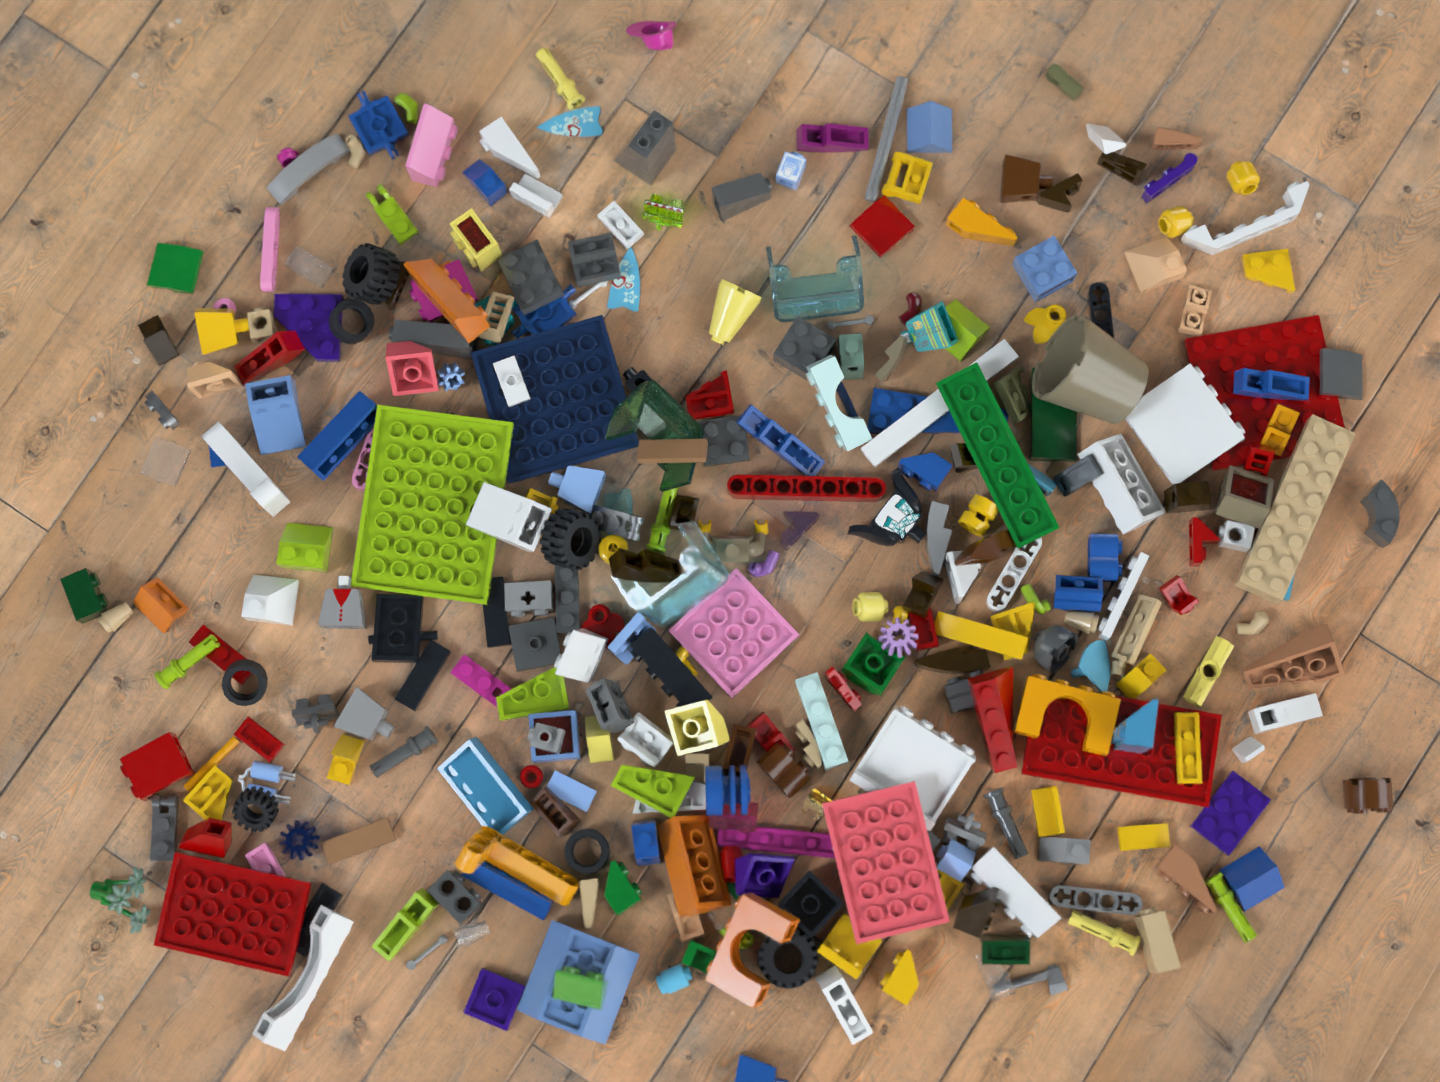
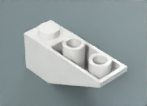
M1316 693L1259 707L1248 712L1255 734L1323 716Z

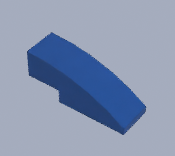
M1242 368L1234 372L1233 394L1268 399L1306 401L1309 398L1310 377L1273 370L1264 372Z

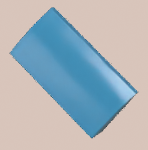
M477 737L469 739L437 768L482 826L490 827L504 835L534 810Z

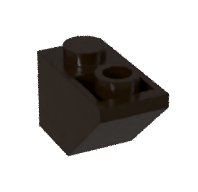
M993 887L964 896L956 914L953 928L980 938L983 930L988 931L992 917L989 916L991 912L996 913L1000 899H997L999 889Z

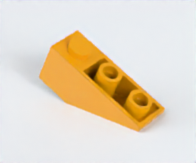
M964 197L947 217L946 226L966 239L1013 247L1018 239L1016 233L1010 227H1003L998 223L995 216L990 213H984L979 209L980 207L973 200L968 201Z

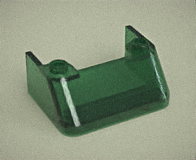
M648 380L641 383L614 409L605 439L609 441L635 433L637 428H639L650 440L703 439V430L700 424L655 380ZM696 462L657 463L664 470L659 490L664 492L690 484Z

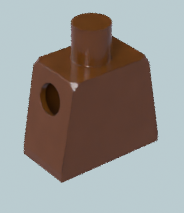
M1005 155L1002 168L1000 203L1036 200L1039 189L1052 187L1053 176L1040 175L1041 164L1039 162Z

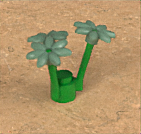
M137 867L133 868L134 876L130 875L128 880L106 879L104 882L95 881L90 888V897L108 906L109 911L116 910L117 914L122 913L130 918L131 922L129 925L133 926L130 931L131 934L135 931L138 933L141 931L142 924L148 923L146 917L151 912L150 909H147L146 905L142 907L140 912L136 911L134 913L123 908V906L130 907V903L126 899L133 895L132 891H134L135 898H138L140 893H144L142 884L146 882V878H142L143 869L140 868L138 870ZM127 885H129V887H130V891H129V892H126V891H127Z

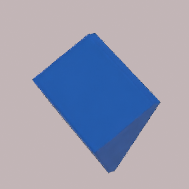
M1260 846L1219 870L1223 874L1222 877L1228 887L1233 890V894L1244 912L1285 888L1278 866Z

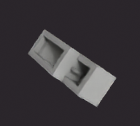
M931 501L926 526V547L932 573L938 577L952 530L943 528L949 505Z

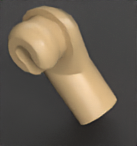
M1258 611L1250 623H1237L1236 634H1259L1268 625L1269 618L1264 611Z

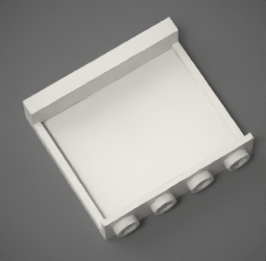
M1191 363L1141 397L1133 411L1125 418L1172 485L1183 483L1184 480L1236 444L1244 441L1245 437L1243 434L1246 433L1238 421L1234 423L1229 417L1232 413L1227 405L1218 402L1216 399L1218 394L1211 384L1207 386L1202 380L1205 376L1199 367H1193Z
M895 706L851 775L850 781L867 792L915 781L926 828L931 831L936 819L972 763L976 761V756L973 754L975 751L965 744L961 746L953 742L954 738L944 731L940 734L933 729L934 725L923 718L920 721L913 717L914 713L908 708Z

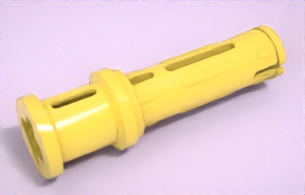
M547 47L540 49L536 53V57L557 86V93L560 96L562 95L567 102V108L574 110L584 103L585 97L579 94L575 88V82L567 78Z
M1075 910L1072 911L1067 923L1108 941L1113 948L1117 946L1128 951L1131 956L1135 954L1141 940V936L1137 935L1135 937L1122 931L1120 927L1113 928Z

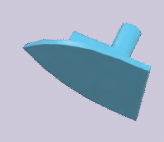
M1097 640L1090 643L1084 649L1078 665L1079 668L1071 670V676L1074 679L1087 676L1100 692L1107 691L1110 680V661L1105 640Z

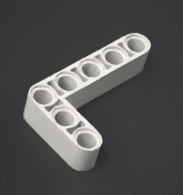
M219 421L201 436L247 487L253 498L270 515L276 516L291 502Z

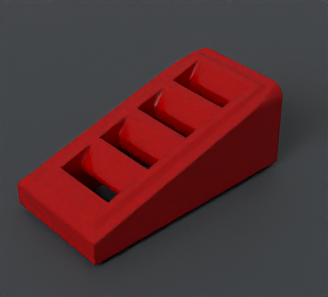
M1251 442L1243 469L1261 472L1262 476L1267 477L1275 453L1274 448ZM1257 454L1265 456L1266 458L1265 460L1255 458L1254 455ZM1252 462L1263 464V468L1251 464Z

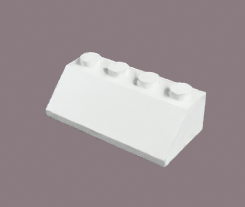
M1122 434L1097 441L1078 454L1080 459L1093 454L1104 473L1094 479L1092 483L1099 491L1106 508L1109 509L1115 519L1116 526L1123 534L1133 531L1166 513Z
M994 847L990 848L970 868L972 871L970 876L979 885L983 883L988 889L993 887L999 889L997 899H1000V902L1005 906L1003 911L1012 920L1016 918L1022 924L1020 929L1029 938L1031 936L1034 938L1040 937L1061 919Z

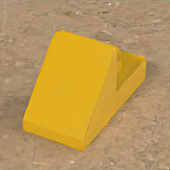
M1150 653L1115 685L1127 698L1135 699L1167 670Z
M342 734L331 752L333 759L327 779L350 785L365 741Z

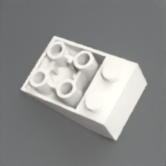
M483 482L466 525L527 552H534L541 536V529L545 527L543 524L548 520L552 509Z
M585 628L575 629L572 633L568 632L563 643L566 646L565 651L562 655L559 654L554 665L557 668L555 674L587 683L591 682L609 639Z

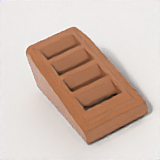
M1157 127L1150 150L1197 149L1201 142V137Z

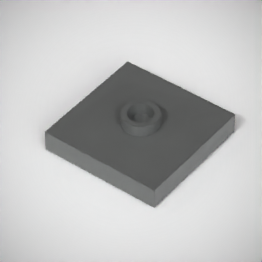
M554 617L508 626L517 672L555 665L561 651Z

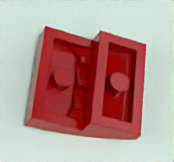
M883 195L858 216L849 227L881 258L893 249L901 239L912 232L915 225Z

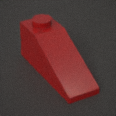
M295 330L277 331L233 367L243 386H245L246 383L254 382L287 364L302 353L305 348Z

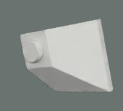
M962 551L947 552L944 559L955 604H960L977 576L978 569H981L980 564L955 566L954 561Z
M253 575L245 592L241 617L248 621L293 626L300 580Z

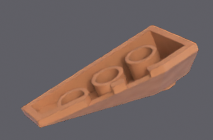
M1327 624L1304 631L1242 669L1249 689L1274 687L1284 682H1292L1293 685L1301 684V681L1314 680V683H1319L1345 675Z

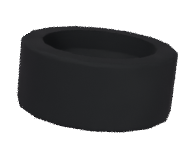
M358 299L341 301L332 310L329 317V328L333 336L346 344H357L363 341L371 333L375 324L371 308ZM346 309L357 311L364 320L363 330L357 334L346 332L339 323L340 313Z
M242 659L235 661L228 666L222 679L224 695L230 702L240 706H249L257 703L266 692L268 682L266 671L259 663L253 660ZM241 670L252 672L259 681L257 690L249 695L236 692L231 685L233 675Z
M582 829L569 837L564 852L566 861L571 868L579 873L591 874L604 868L609 860L610 848L606 838L598 831ZM582 838H593L598 841L601 847L600 858L592 865H582L574 857V846Z

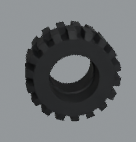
M369 243L361 244L357 249H354L347 259L342 275L344 279L342 282L343 287H345L344 290L348 296L372 305H380L382 302H386L388 297H391L394 289H396L400 277L399 259L396 258V254Z
M559 509L555 511V514L552 513L549 516V520L544 522L543 525L545 527L541 529L540 533L542 534L540 544H542L541 552L545 554L544 558L552 565L572 570L586 568L589 566V562H593L595 554H598L601 530L598 529V522L587 513L570 509Z
M797 929L791 941L780 943L767 936L759 950L758 958L761 972L770 983L780 988L792 989L807 983L814 975L818 965V952L813 940L807 934ZM784 944H793L802 953L801 966L791 973L782 972L776 967L774 962L776 950Z

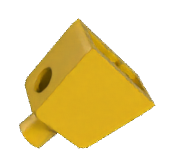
M196 308L194 312L202 355L238 344V333L249 331L248 318L235 320L233 309Z

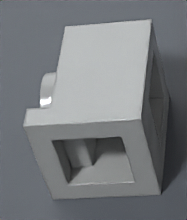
M536 723V727L530 728L528 741H531L530 746L533 748L560 754L565 730ZM543 733L549 734V739L547 741L541 740V735Z

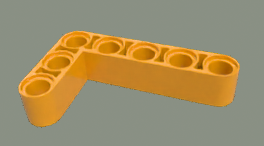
M487 826L480 827L465 842L455 861V866L460 871L472 874L486 860L563 906L570 905L580 886L579 881L572 875Z

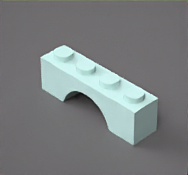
M829 355L806 366L808 382L811 386L815 385L818 393L815 394L819 405L821 407L824 406L827 414L824 416L829 427L833 426L837 433L834 435V438L839 448L843 447L846 451H850L872 440L864 419L844 415L836 404V389L844 375L835 356Z
M818 673L796 679L795 685L817 742L825 771L847 764L848 759Z

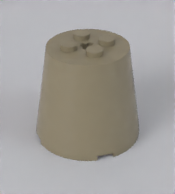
M1073 315L1064 321L1048 340L1044 347L1047 352L1042 363L1037 362L1032 380L1033 394L1037 398L1111 424H1116L1124 420L1138 404L1148 381L1149 370L1144 361L1087 317Z

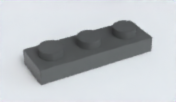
M555 565L557 634H568V632L572 633L575 629H580L579 571Z

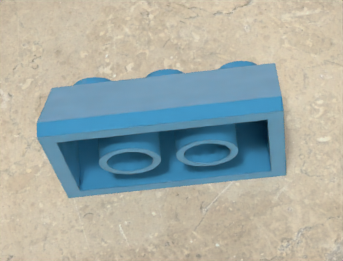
M1151 700L1116 726L1111 743L1114 744L1113 750L1142 754L1153 748L1158 700Z

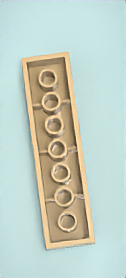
M1313 414L1309 417L1271 500L1270 511L1261 528L1258 529L1251 549L1236 579L1235 586L1275 604L1283 601L1356 433Z

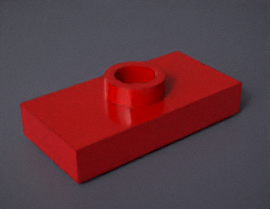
M931 607L925 618L908 612L910 626L915 625L916 630L914 633L919 635V639L914 641L917 644L916 652L939 647Z
M249 716L233 734L269 763H272L286 745Z

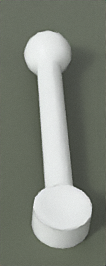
M608 281L597 283L577 299L569 301L568 305L572 309L576 308L580 301L595 290L607 286Z

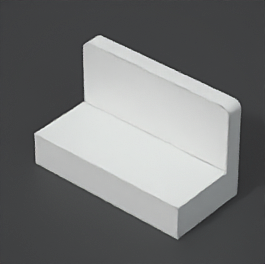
M524 174L519 184L513 183L509 189L511 197L548 218L551 217L563 198L561 193L527 174Z

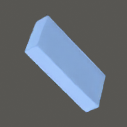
M556 770L547 785L559 799L585 812L588 811L597 793L596 790Z

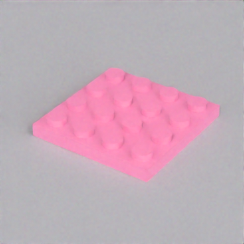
M737 568L668 630L731 699L800 636Z

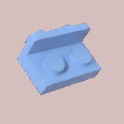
M637 612L611 642L608 649L627 665L634 658L630 653L633 650L630 645L649 628L652 627L655 631L656 629L646 621L643 615Z

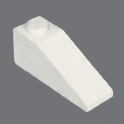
M502 117L479 131L482 138L479 142L486 152L490 150L494 157L535 179L540 177L538 168Z
M836 965L815 977L851 1043L855 1044L871 1035L873 1031Z

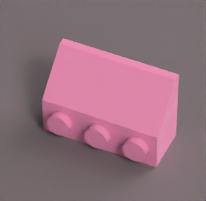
M428 104L423 105L405 167L412 181L438 187L439 181L444 179V164L446 160L450 159L452 151L450 144L452 139L455 140L458 127L455 125L452 117Z

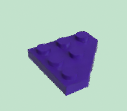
M275 294L274 317L288 331H296L303 347L318 362H340L341 341L333 336L329 328V317L332 310L343 301V295ZM343 311L340 313V316H339V323H340L341 327H342Z

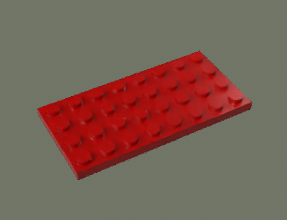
M1115 696V698L1121 699L1114 729L1126 718L1147 704L1148 701ZM1056 699L1050 702L1045 709L1039 736L1037 738L1026 737L1021 775L1209 808L1222 715L1158 703L1153 748L1140 754L1113 750L1114 744L1111 743L1108 755L1102 756L1082 750L1088 725L1087 715L1082 706L1071 699ZM1199 712L1201 784H1177L1174 713Z

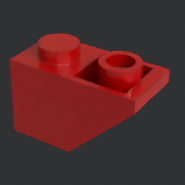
M209 817L186 830L179 844V849L225 858L232 844V822Z

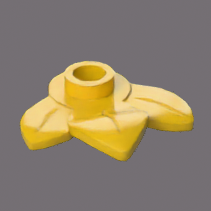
M1054 304L1046 309L1038 307L1031 310L1026 315L1024 322L1034 326V343L1043 344L1048 342L1057 328L1066 320L1067 315L1062 306ZM1056 313L1059 318L1054 320L1051 318V314Z

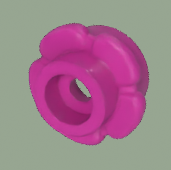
M284 148L277 155V160H279L282 167L286 168L299 156V153L292 148Z

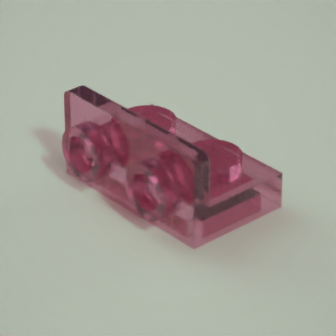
M750 802L747 815H741L740 804H735V815H731L729 805H724L722 816H709V827L720 831L730 829L738 830L741 833L756 832L759 803Z

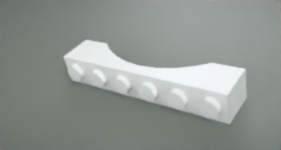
M320 906L310 925V951L302 975L292 990L280 1002L263 1013L253 1032L255 1037L263 1043L286 1051L288 1045L293 1040L299 1024L303 1021L308 1007L316 997L317 990L323 979L327 976L334 958L338 955L344 939L349 934L353 924L352 920L325 906Z

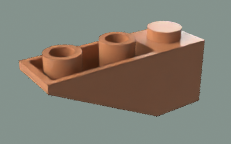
M1172 845L1154 867L1159 871L1157 875L1167 883L1169 881L1173 882L1177 886L1176 891L1183 897L1188 898L1190 896L1196 901L1194 905L1203 913H1215L1217 909L1195 860L1177 845Z

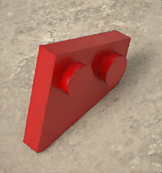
M833 666L827 670L824 678L855 713L862 707L860 703L862 700L861 696L855 689L851 690L848 687L845 677L839 671H836Z

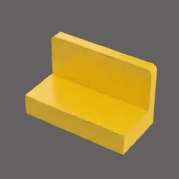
M1057 786L1031 790L1038 837L1065 833Z

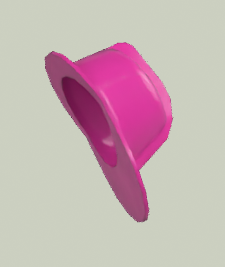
M642 21L628 26L626 32L629 35L641 37L648 49L667 50L673 47L672 29L676 26V22Z

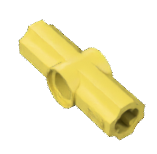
M1217 636L1214 638L1182 698L1192 705L1202 706L1215 680L1220 676L1221 669L1234 645ZM1204 666L1212 668V677L1209 678L1204 675Z

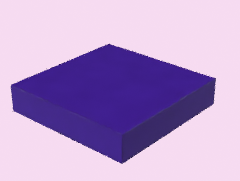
M481 968L463 1013L508 1031L526 986Z

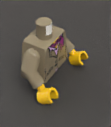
M701 519L698 520L697 532L700 534L702 552L706 556H711V559L716 562H749L755 559V556H760L764 551L766 535L769 533L767 519L764 524H758V519L754 521L755 536L711 535L712 521L708 519V524H702Z

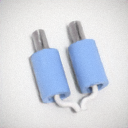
M255 760L252 767L247 768L243 775H239L238 779L242 783V790L244 791L245 782L241 778H245L249 771H251V778L279 783L281 779L295 781L296 778L292 777H296V774L283 771V766ZM251 783L247 786L249 789L252 786H256V790L262 787L265 793L269 790L271 792L269 796L274 795L276 797L274 802L288 805L291 802L282 800H291V797L277 794V789Z

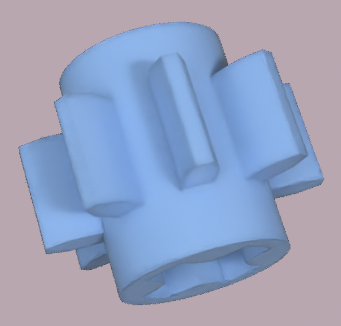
M456 362L452 365L444 363V366L437 370L440 376L437 378L439 386L443 385L445 391L449 389L457 391V388L465 383L461 377L465 375V372L462 368L458 367Z

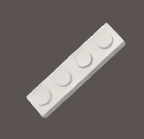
M1140 552L1137 557L1132 556L1127 566L1130 572L1127 578L1122 577L1117 587L1121 591L1117 598H1112L1107 608L1110 610V614L1107 619L1103 617L1097 630L1101 631L1098 638L1105 641L1110 639L1149 555Z

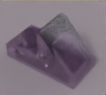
M785 511L784 517L794 528L788 527L781 534L780 537L783 539L780 541V545L787 551L819 520L820 515L817 512Z

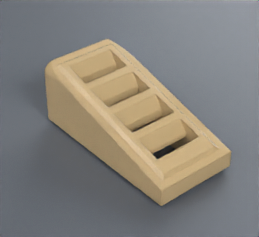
M492 291L485 309L488 315L485 319L490 327L479 335L480 338L497 343L501 342L514 302L513 296ZM495 302L506 304V306L495 305ZM492 310H493V311H497V312H501L502 315L496 314V313H492ZM491 319V320L498 321L499 324H498V323H494V322H490L489 320Z
M599 879L581 880L579 882L584 927L586 929L592 928L600 883Z

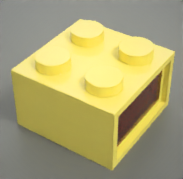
M472 208L450 223L452 229L450 235L460 251L464 249L463 252L472 268L477 266L480 272L498 261V258L502 257L498 243Z

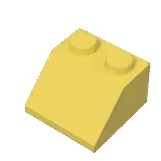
M708 700L665 710L677 756L717 747L730 741L724 718Z

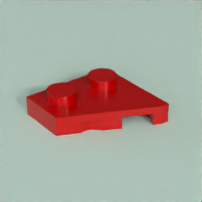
M727 370L721 372L720 376L713 381L703 384L699 390L685 396L689 421L734 414Z

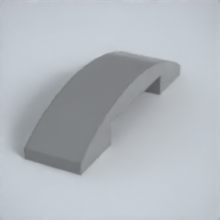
M336 133L298 156L274 178L267 189L278 203L283 205L298 193L297 189L331 162L334 165L347 155L350 149Z

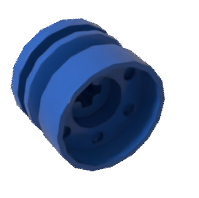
M721 765L705 766L706 816H722L724 805H729L731 815H735V804H740L741 815H747L750 803V778L746 765H740L739 776H735L734 765H730L728 776H723Z

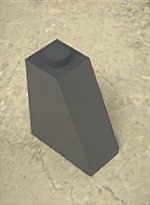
M760 172L712 187V201L721 220L724 221L771 199L770 191L773 188L769 179H764Z

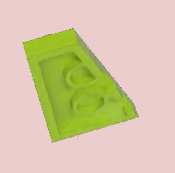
M553 667L496 697L499 721L529 717L528 714L569 710L564 677L555 674L557 668Z
M622 764L611 786L672 818L676 815L696 776Z

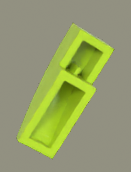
M419 889L404 908L396 914L371 947L390 962L440 903L425 889Z

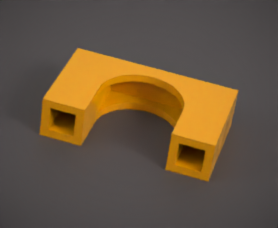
M1033 674L1026 678L1013 733L1037 738L1048 704L1056 699H1071L1080 704L1087 715L1088 725L1082 750L1102 756L1108 755L1121 699L1115 698L1116 694L1102 691L1101 694L1092 692V688L1079 685L1078 688L1071 687L1069 682L1056 679L1055 682L1047 681V677L1040 674Z

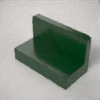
M1027 935L980 936L982 965H1030V940Z

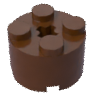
M1390 777L1342 780L1344 808L1347 809V813L1366 814L1368 809L1377 811V813L1392 812L1393 793L1392 779Z

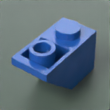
M934 452L902 458L898 464L904 476L910 479L914 477L920 481L919 485L928 491L932 489L935 492L953 466Z

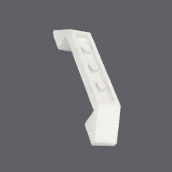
M1306 181L1301 184L1300 182H1295L1289 185L1287 191L1282 196L1287 206L1279 208L1272 216H1260L1254 220L1253 224L1248 226L1241 224L1233 229L1234 232L1227 235L1225 232L1213 237V240L1205 225L1200 227L1194 225L1184 233L1181 242L1186 246L1214 255L1292 222L1301 210L1310 184Z

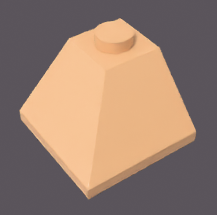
M1167 237L1124 252L1140 294L1180 280L1187 272L1179 250Z
M198 361L192 367L187 368V386L199 399L243 386L242 382L231 370L211 362Z

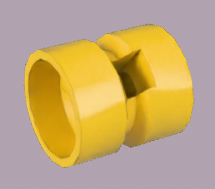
M975 494L968 504L969 510L963 512L958 523L970 533L978 537H984L990 527L988 522L995 519L999 510L992 501Z

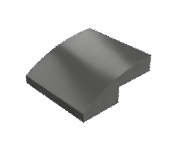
M611 232L568 242L577 287L622 278Z
M1322 348L1320 350V395L1339 396V399L1362 400V355L1344 350Z

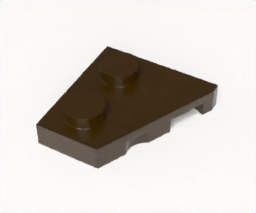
M1102 152L1097 162V165L1135 186L1147 165L1144 162L1117 154L1116 152L1108 154Z

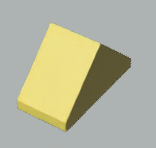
M596 716L585 717L586 741L590 763L613 761L611 732L601 729Z

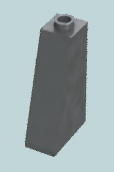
M395 320L394 327L391 326L389 330V340H391V343L412 341L431 349L433 354L473 360L471 352L476 351L478 342L477 337L468 344L451 324Z

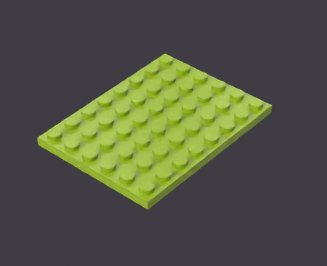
M377 404L351 579L352 587L488 605L497 538L471 528L466 523L483 482L505 490L514 428L513 422Z

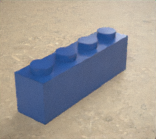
M359 391L297 458L324 481L374 428L377 405Z

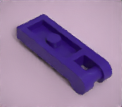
M1194 153L1186 154L1182 163L1176 168L1171 166L1162 173L1163 177L1158 181L1155 179L1151 180L1144 186L1145 191L1142 199L1149 203L1189 174L1198 161L1197 156Z

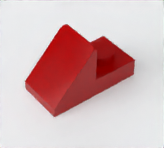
M1192 517L1189 520V567H1199L1203 560H1206V547H1202V544H1218L1221 541L1198 517Z

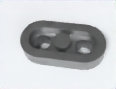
M152 390L145 395L147 400L144 403L152 412L157 411L161 417L158 420L166 429L171 427L174 430L180 425L179 421Z

